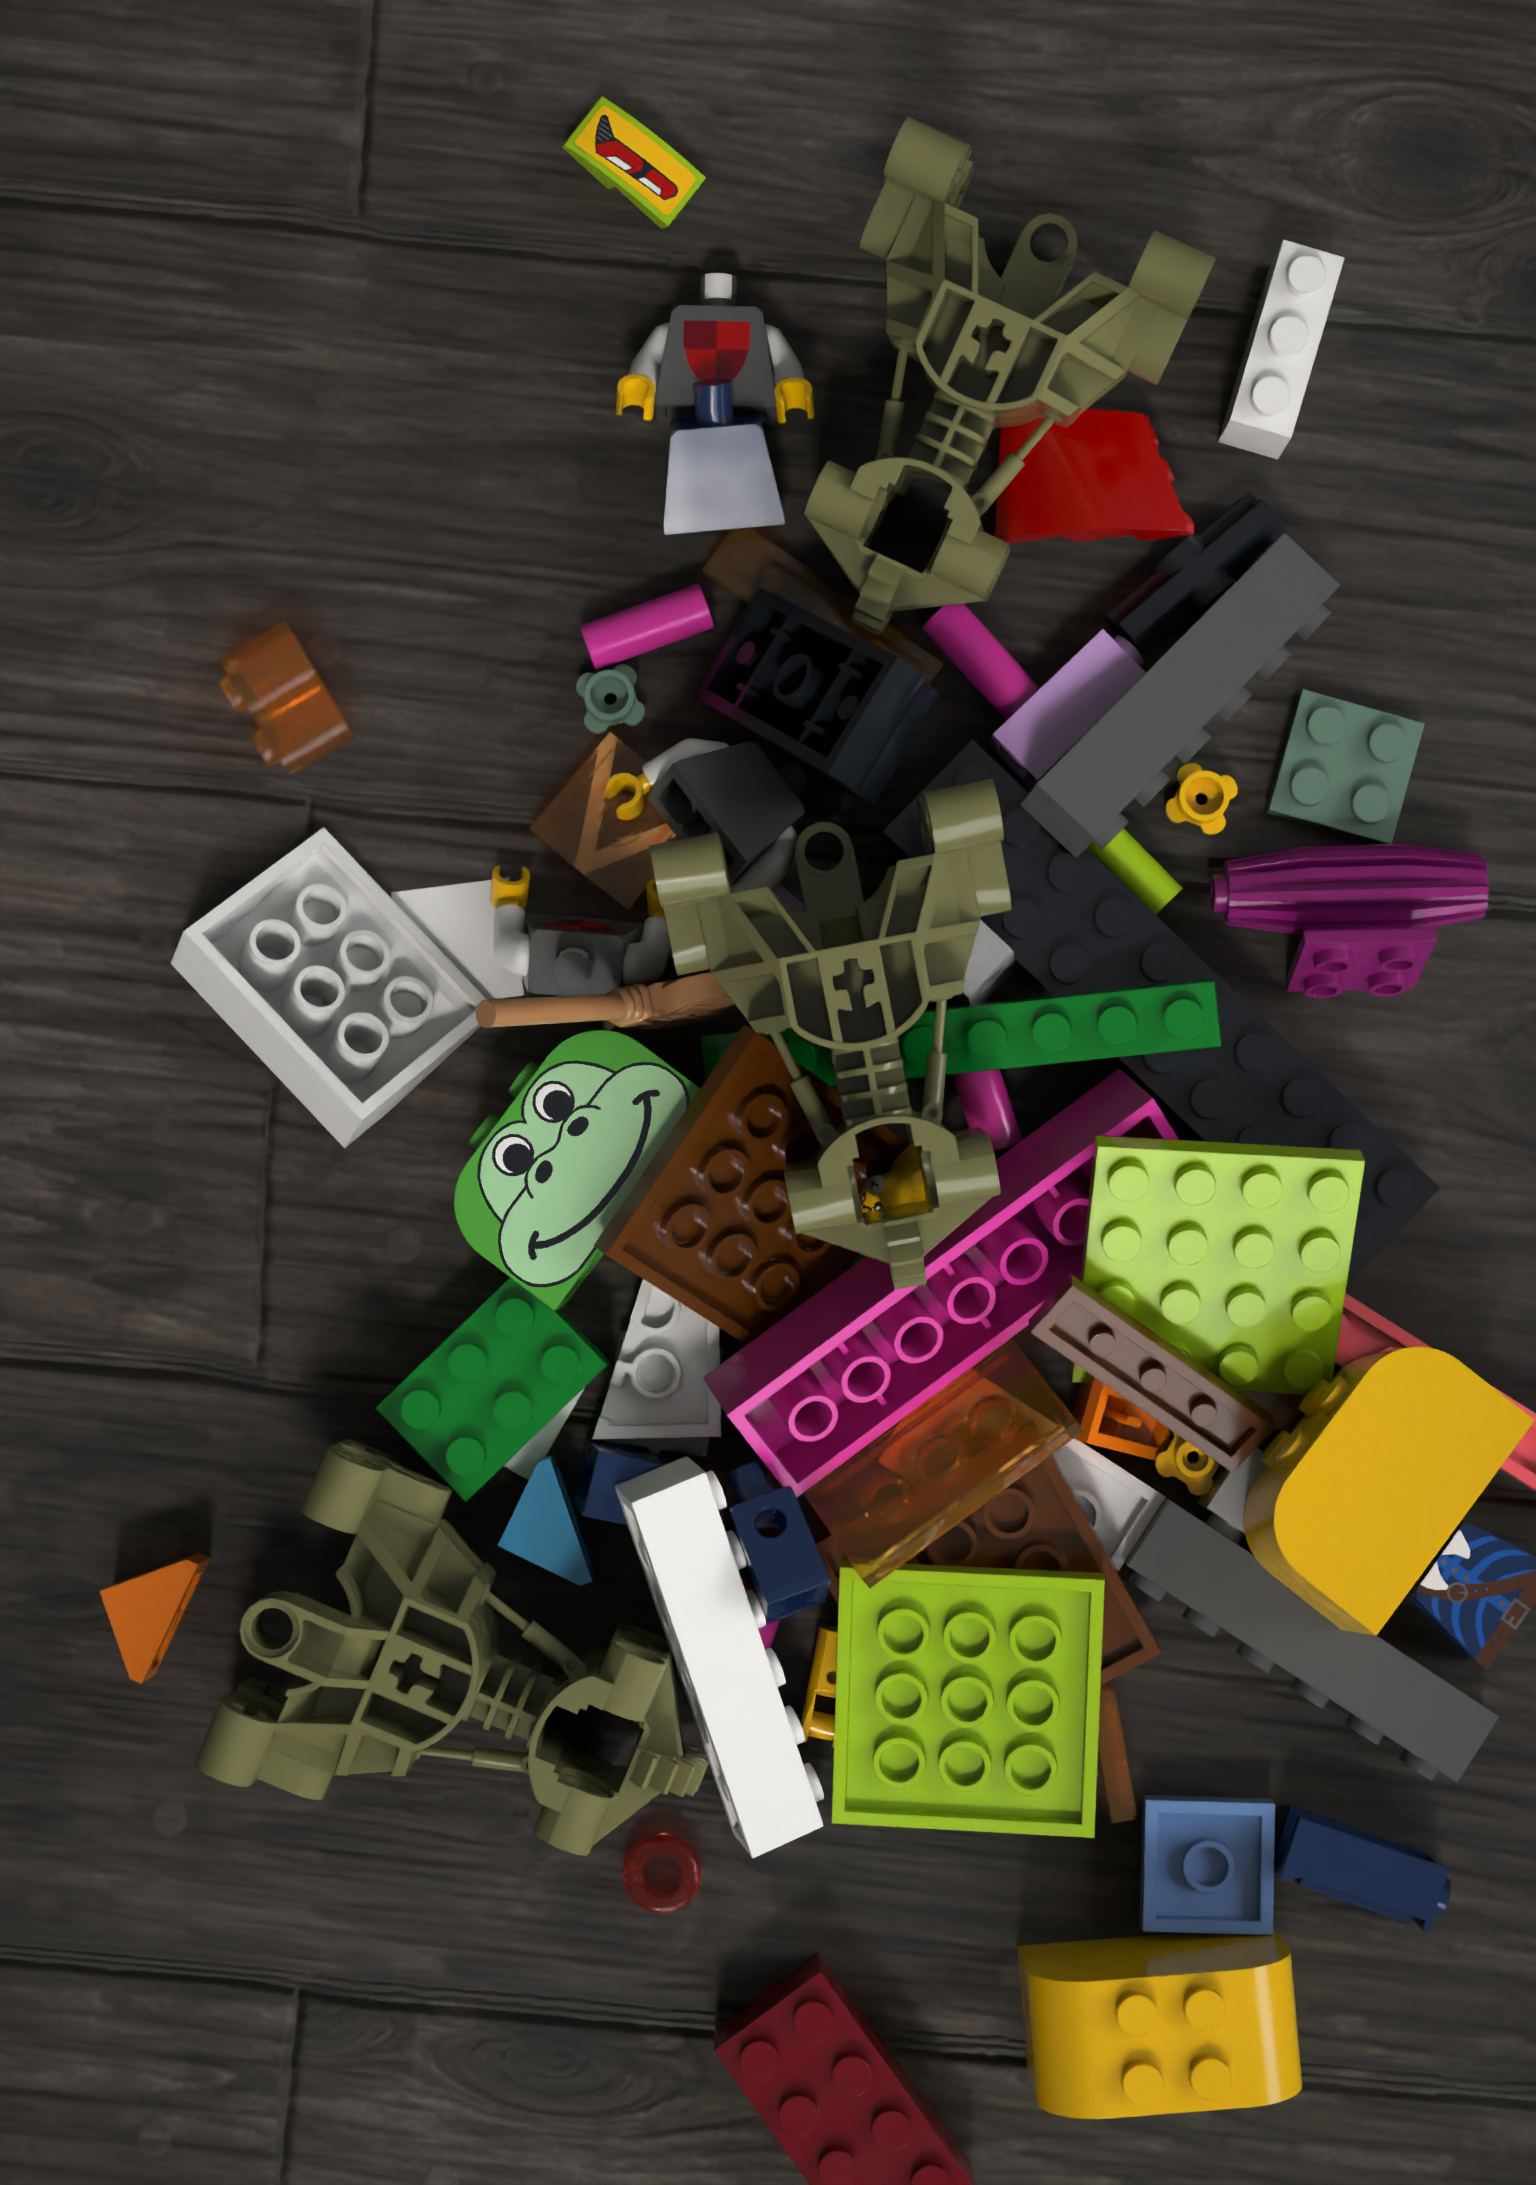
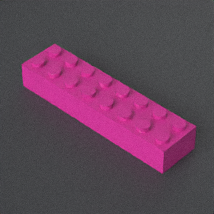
M1118 1069L996 1160L1001 1194L989 1199L924 1256L926 1284L895 1290L889 1264L866 1256L703 1377L728 1418L783 1487L791 1486L796 1498L1028 1326V1320L1070 1273L1080 1280L1095 1136L1179 1140L1153 1097L1121 1069Z

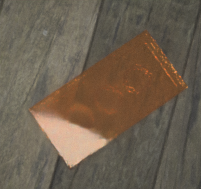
M1010 1338L806 1490L804 1495L858 1575L870 1589L1074 1439L1083 1430L1015 1341Z

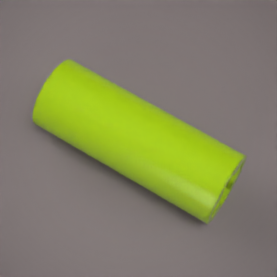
M1124 828L1103 850L1094 842L1086 848L1155 915L1183 889Z

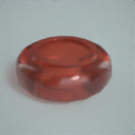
M663 1832L647 1835L633 1845L625 1857L622 1876L624 1888L633 1903L644 1911L662 1915L675 1913L691 1902L699 1891L702 1870L700 1859L692 1845L680 1836ZM666 1856L678 1863L682 1873L677 1886L670 1890L660 1891L653 1889L646 1883L643 1874L644 1865L653 1857Z

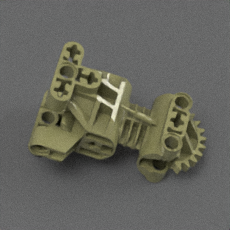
M907 117L894 141L884 169L885 184L869 217L860 242V249L886 260L888 310L886 333L893 348L898 350L891 400H885L876 461L860 466L857 473L830 460L827 461L816 481L804 515L807 516L860 595L854 608L855 612L851 619L853 620L852 623L879 636L883 633L885 626L888 625L894 611L987 602L1011 549L1009 543L984 532L980 517L1025 466L1022 460L1054 423L1066 428L1078 419L1080 414L1119 384L1126 377L1127 372L1158 385L1216 260L1215 257L1154 230L1128 287L1093 272L1062 298H1058L1074 264L1078 243L1076 231L1071 223L1061 215L1048 213L1038 215L1029 221L1024 230H1022L1000 278L988 260L984 239L979 237L978 218L959 210L974 170L973 162L968 160L972 153L971 145L911 117ZM1042 232H1056L1064 238L1067 249L1058 260L1044 262L1033 255L1030 248L1031 243ZM907 356L921 363L926 378L934 391V401L929 412L927 411L924 415L925 421L920 432L916 433L914 437L915 443L910 454L906 455L905 458H896L905 403L900 402ZM1036 418L1044 419L1015 455L1010 452L975 495L970 498L966 492L967 484L972 473L977 469V462L987 447V441L992 430L995 428L1020 426L1030 423ZM913 479L934 483L950 492L944 506L948 520L938 545L923 573L872 551L874 540L892 501H896L898 496L905 497Z
M992 778L923 792L921 794L922 798L917 800V811L926 855L899 860L896 866L888 867L879 888L865 902L851 839L840 826L831 822H818L808 826L799 835L795 845V862L805 912L788 905L773 890H770L768 886L732 893L722 840L718 832L649 845L656 887L661 907L664 909L677 975L710 969L712 975L746 1017L757 1034L771 1035L794 1080L790 1086L820 1143L816 1149L817 1158L784 1164V1176L796 1234L802 1233L888 1263L895 1290L926 1284L924 1256L989 1199L1001 1194L998 1170L989 1134L980 1127L950 1132L941 1124L947 1053H942L947 999H951L954 995L962 994L965 983L964 977L978 932L980 916L1011 911L1010 890L1001 842L1004 840L1003 823L998 796ZM818 835L834 837L842 848L841 862L835 868L828 871H820L813 868L805 857L807 843ZM929 1001H936L932 1052H927L923 1105L920 1113L912 1110L909 1102L908 1085L905 1081L898 1036L909 1029L926 1010ZM786 1028H792L798 1035L808 1041L830 1048L844 1120L836 1127L833 1126L809 1076H802L781 1034V1031H785ZM903 1123L907 1138L917 1148L926 1200L879 1208L878 1210L862 1213L853 1167V1159L859 1158L855 1134L882 1124Z
M345 1439L326 1449L301 1508V1513L330 1528L356 1534L344 1565L338 1569L335 1575L347 1594L351 1615L299 1593L287 1591L269 1593L248 1608L242 1617L240 1626L241 1640L247 1651L259 1660L307 1680L294 1683L290 1688L285 1689L258 1678H246L238 1685L237 1690L233 1694H226L220 1700L194 1762L198 1770L216 1780L239 1787L251 1786L259 1779L292 1794L312 1800L324 1799L333 1775L348 1776L349 1774L392 1771L391 1776H405L421 1755L472 1761V1766L525 1772L530 1777L537 1802L543 1805L533 1829L534 1834L539 1839L558 1849L582 1856H587L594 1844L660 1793L667 1795L668 1791L680 1797H684L685 1793L694 1796V1793L699 1789L709 1762L706 1761V1755L697 1752L698 1748L683 1741L672 1653L667 1640L645 1629L621 1622L618 1623L608 1648L601 1647L582 1657L572 1652L534 1620L529 1624L490 1592L497 1571L488 1562L483 1564L456 1532L457 1530L447 1520L441 1518L452 1494V1489L429 1477L400 1466V1459L396 1456L358 1440ZM493 1607L524 1631L521 1636L561 1667L564 1674L557 1673L554 1678L542 1673V1666L536 1664L534 1669L520 1664L521 1658L516 1655L513 1660L499 1655L498 1624ZM266 1609H281L288 1614L293 1625V1633L289 1641H274L266 1635L261 1622ZM588 1705H592L637 1723L641 1730L626 1766L612 1765L595 1755L573 1746L572 1742L574 1739L568 1737L570 1730L551 1723L553 1709L558 1706L578 1714L580 1708L587 1710ZM470 1717L484 1722L483 1729L489 1731L491 1726H495L506 1731L504 1738L511 1740L514 1734L528 1740L526 1747L529 1748V1752L475 1746L474 1751L430 1745L446 1736L460 1720L467 1722Z

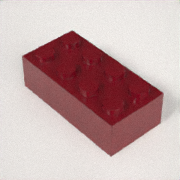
M819 1952L715 2028L714 2052L809 2185H975L971 2163Z

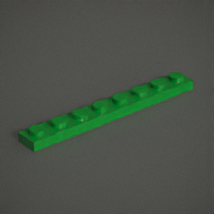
M1215 978L946 1007L942 1053H947L945 1075L1221 1047L1222 1040ZM936 1008L926 1009L909 1029L898 1036L905 1079L925 1077L927 1052H932ZM786 1028L785 1031H781L794 1060L828 1085L837 1086L830 1048L808 1041L798 1035L792 1028ZM741 1029L705 1033L700 1036L706 1080ZM759 1033L775 1045L770 1034Z

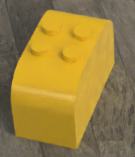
M1408 1347L1366 1355L1345 1365L1336 1373L1331 1383L1321 1379L1302 1400L1299 1410L1305 1415L1292 1433L1289 1434L1285 1430L1281 1431L1263 1452L1260 1461L1267 1467L1252 1486L1245 1502L1243 1513L1244 1532L1248 1546L1256 1560L1271 1575L1340 1630L1377 1636L1535 1421L1458 1359L1446 1352L1429 1347Z
M1274 1926L1273 1935L1175 1933L1017 1946L1028 2078L1036 2103L1042 2110L1068 2118L1111 2119L1259 2107L1285 2101L1301 2091L1302 2076L1291 1950Z

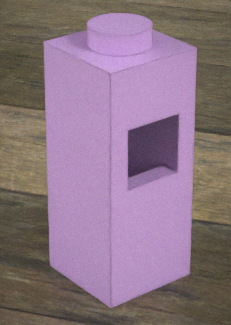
M1102 629L993 733L988 746L1032 790L1066 753L1146 674L1140 667L1144 663L1142 656L1124 637L1117 635L1113 639Z

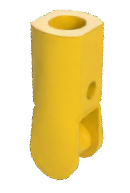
M820 1625L801 1718V1727L804 1732L805 1742H807L808 1736L832 1741L831 1748H834L835 1715L813 1710L816 1694L836 1698L838 1627Z

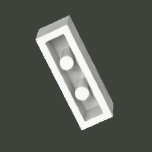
M1283 239L1267 274L1218 442L1278 460L1292 438L1345 257Z

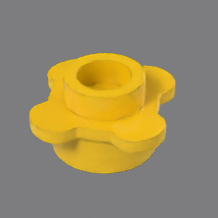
M1196 763L1182 766L1177 773L1179 786L1175 797L1170 799L1165 806L1167 817L1173 823L1186 821L1200 826L1202 832L1206 835L1218 834L1226 825L1224 812L1230 800L1238 792L1235 780L1229 775L1220 776L1212 771H1202L1201 767ZM1197 794H1204L1207 797V803L1204 805L1198 804L1196 802Z
M1173 1432L1174 1436L1169 1440L1166 1451L1159 1452L1156 1455V1470L1163 1477L1174 1476L1186 1483L1188 1491L1194 1495L1201 1496L1209 1493L1213 1487L1212 1477L1220 1464ZM1196 1451L1198 1453L1199 1459L1196 1463L1188 1462L1187 1455L1189 1452Z

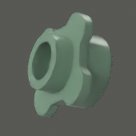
M620 664L614 670H604L596 674L587 672L579 677L576 683V691L579 696L584 698L587 709L584 724L590 732L603 734L609 726L621 723L636 726L643 720L645 707L636 698L634 685L637 682V674L633 668ZM614 694L617 697L616 702L613 705L606 704L604 701L606 695Z

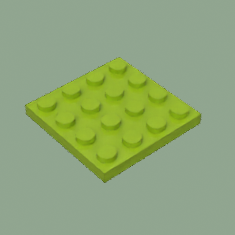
M1095 1136L1080 1280L1237 1391L1307 1395L1312 1387L1321 1379H1325L1328 1383H1331L1333 1379L1365 1159L1361 1150ZM1071 1361L1070 1372L1072 1382L1088 1383L1091 1374Z
M841 1560L832 1824L1094 1838L1105 1587L1104 1573Z

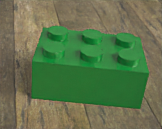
M510 1277L395 1388L376 1409L453 1490L467 1502L611 1361L561 1309L553 1310Z

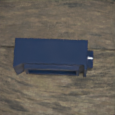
M1288 1805L1274 1846V1874L1279 1880L1287 1881L1294 1879L1302 1887L1411 1924L1413 1920L1426 1932L1430 1930L1434 1915L1440 1917L1444 1913L1450 1899L1451 1880L1447 1878L1449 1869L1434 1855Z

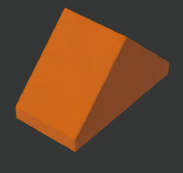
M1090 1375L1088 1383H1081L1067 1433L1074 1439L1084 1443L1155 1460L1159 1452L1166 1451L1172 1431Z
M199 1552L116 1582L99 1591L130 1679L142 1684L156 1674L210 1561V1557Z

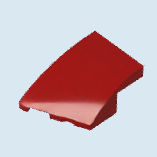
M1086 409L1067 428L1054 423L1022 460L1025 466L997 498L995 537L1009 544L1063 537L1073 542H1083L1128 535L1141 541L1193 535L1194 523L1191 516L1182 510L1171 484L1175 478L1168 462L1162 459L1159 454V440L1149 417L1143 413ZM1036 418L1030 423L1020 426L1000 428L999 465L1010 452L1015 455L1044 419Z

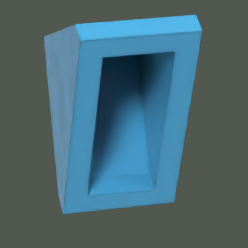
M554 1453L541 1458L537 1462L497 1546L581 1586L592 1582L596 1572Z

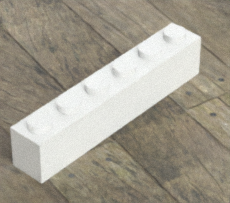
M686 1456L615 1485L733 1834L750 1856L755 1858L823 1827L824 1825L816 1802L824 1799L823 1789L809 1762L803 1764L797 1745L805 1742L804 1732L793 1708L790 1705L786 1707L783 1705L778 1687L786 1684L784 1672L771 1647L764 1648L758 1629L766 1626L765 1615L753 1590L745 1591L738 1570L746 1567V1559L735 1533L732 1530L725 1532L719 1510L726 1508L727 1503L716 1475L712 1470L705 1472Z

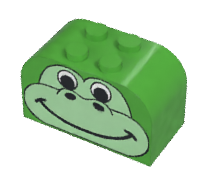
M594 1030L566 1039L547 1056L540 1067L532 1061L527 1064L508 1091L516 1099L504 1115L500 1118L493 1113L490 1114L471 1138L469 1145L476 1151L459 1176L454 1196L456 1220L463 1236L481 1256L553 1310L564 1308L604 1255L594 1244L700 1088L642 1044L627 1035L608 1030Z

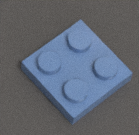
M1142 1795L1140 1927L1142 1931L1273 1935L1275 1803L1271 1798Z

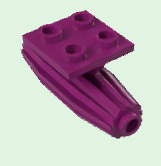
M1410 844L1300 846L1225 861L1222 874L1211 875L1210 904L1212 912H1223L1225 925L1302 936L1286 978V992H1305V995L1311 998H1329L1347 990H1369L1371 995L1389 997L1402 994L1407 989H1414L1437 942L1435 927L1482 919L1485 916V911L1488 907L1489 875L1486 867L1487 863L1482 854Z

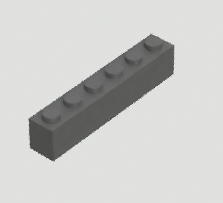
M1284 533L1034 786L1020 805L1076 859L1092 842L1103 850L1129 823L1121 812L1134 799L1145 807L1171 780L1162 770L1175 757L1186 764L1212 737L1204 727L1216 715L1226 723L1253 695L1244 687L1257 673L1264 681H1267L1293 654L1285 646L1287 641L1295 633H1298L1306 641L1331 615L1332 612L1324 603L1338 589L1340 584Z
M1167 1498L1164 1499L1124 1562L1133 1569L1132 1574L1127 1580L1159 1602L1168 1592L1188 1606L1182 1614L1183 1618L1214 1638L1220 1628H1223L1242 1641L1236 1652L1268 1674L1275 1663L1293 1674L1296 1678L1290 1686L1291 1689L1321 1709H1324L1329 1699L1350 1712L1344 1722L1347 1726L1376 1745L1379 1744L1385 1735L1404 1747L1405 1749L1398 1759L1431 1781L1440 1771L1458 1783L1499 1718L1498 1715L1378 1636L1340 1630L1264 1569L1253 1554Z

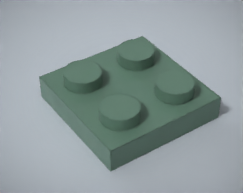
M1302 689L1297 696L1265 814L1371 844H1392L1425 723Z

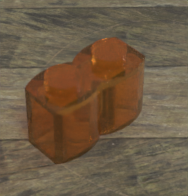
M286 621L281 622L219 659L227 676L218 682L238 714L246 709L250 711L259 727L258 730L250 734V737L269 767L280 762L282 767L290 775H293L356 737L295 633Z

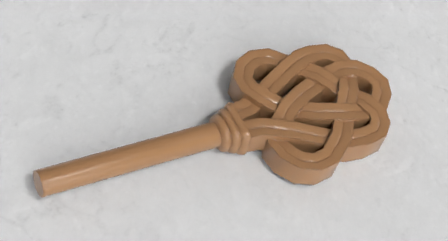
M709 972L677 980L657 982L649 986L636 984L614 988L607 994L482 1000L477 1005L475 1013L477 1022L484 1028L601 1021L603 1030L630 1034L656 1032L663 1029L710 1022L716 1018L742 1012L712 973Z

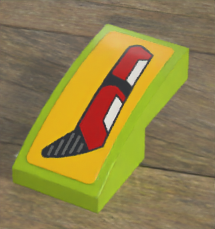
M603 96L596 101L561 146L608 190L616 187L661 229L671 224L706 179L703 174L671 146Z

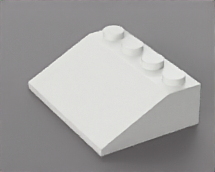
M324 827L184 930L171 961V965L344 1148L393 1109L480 1027L476 1019V1007L482 1000H487Z

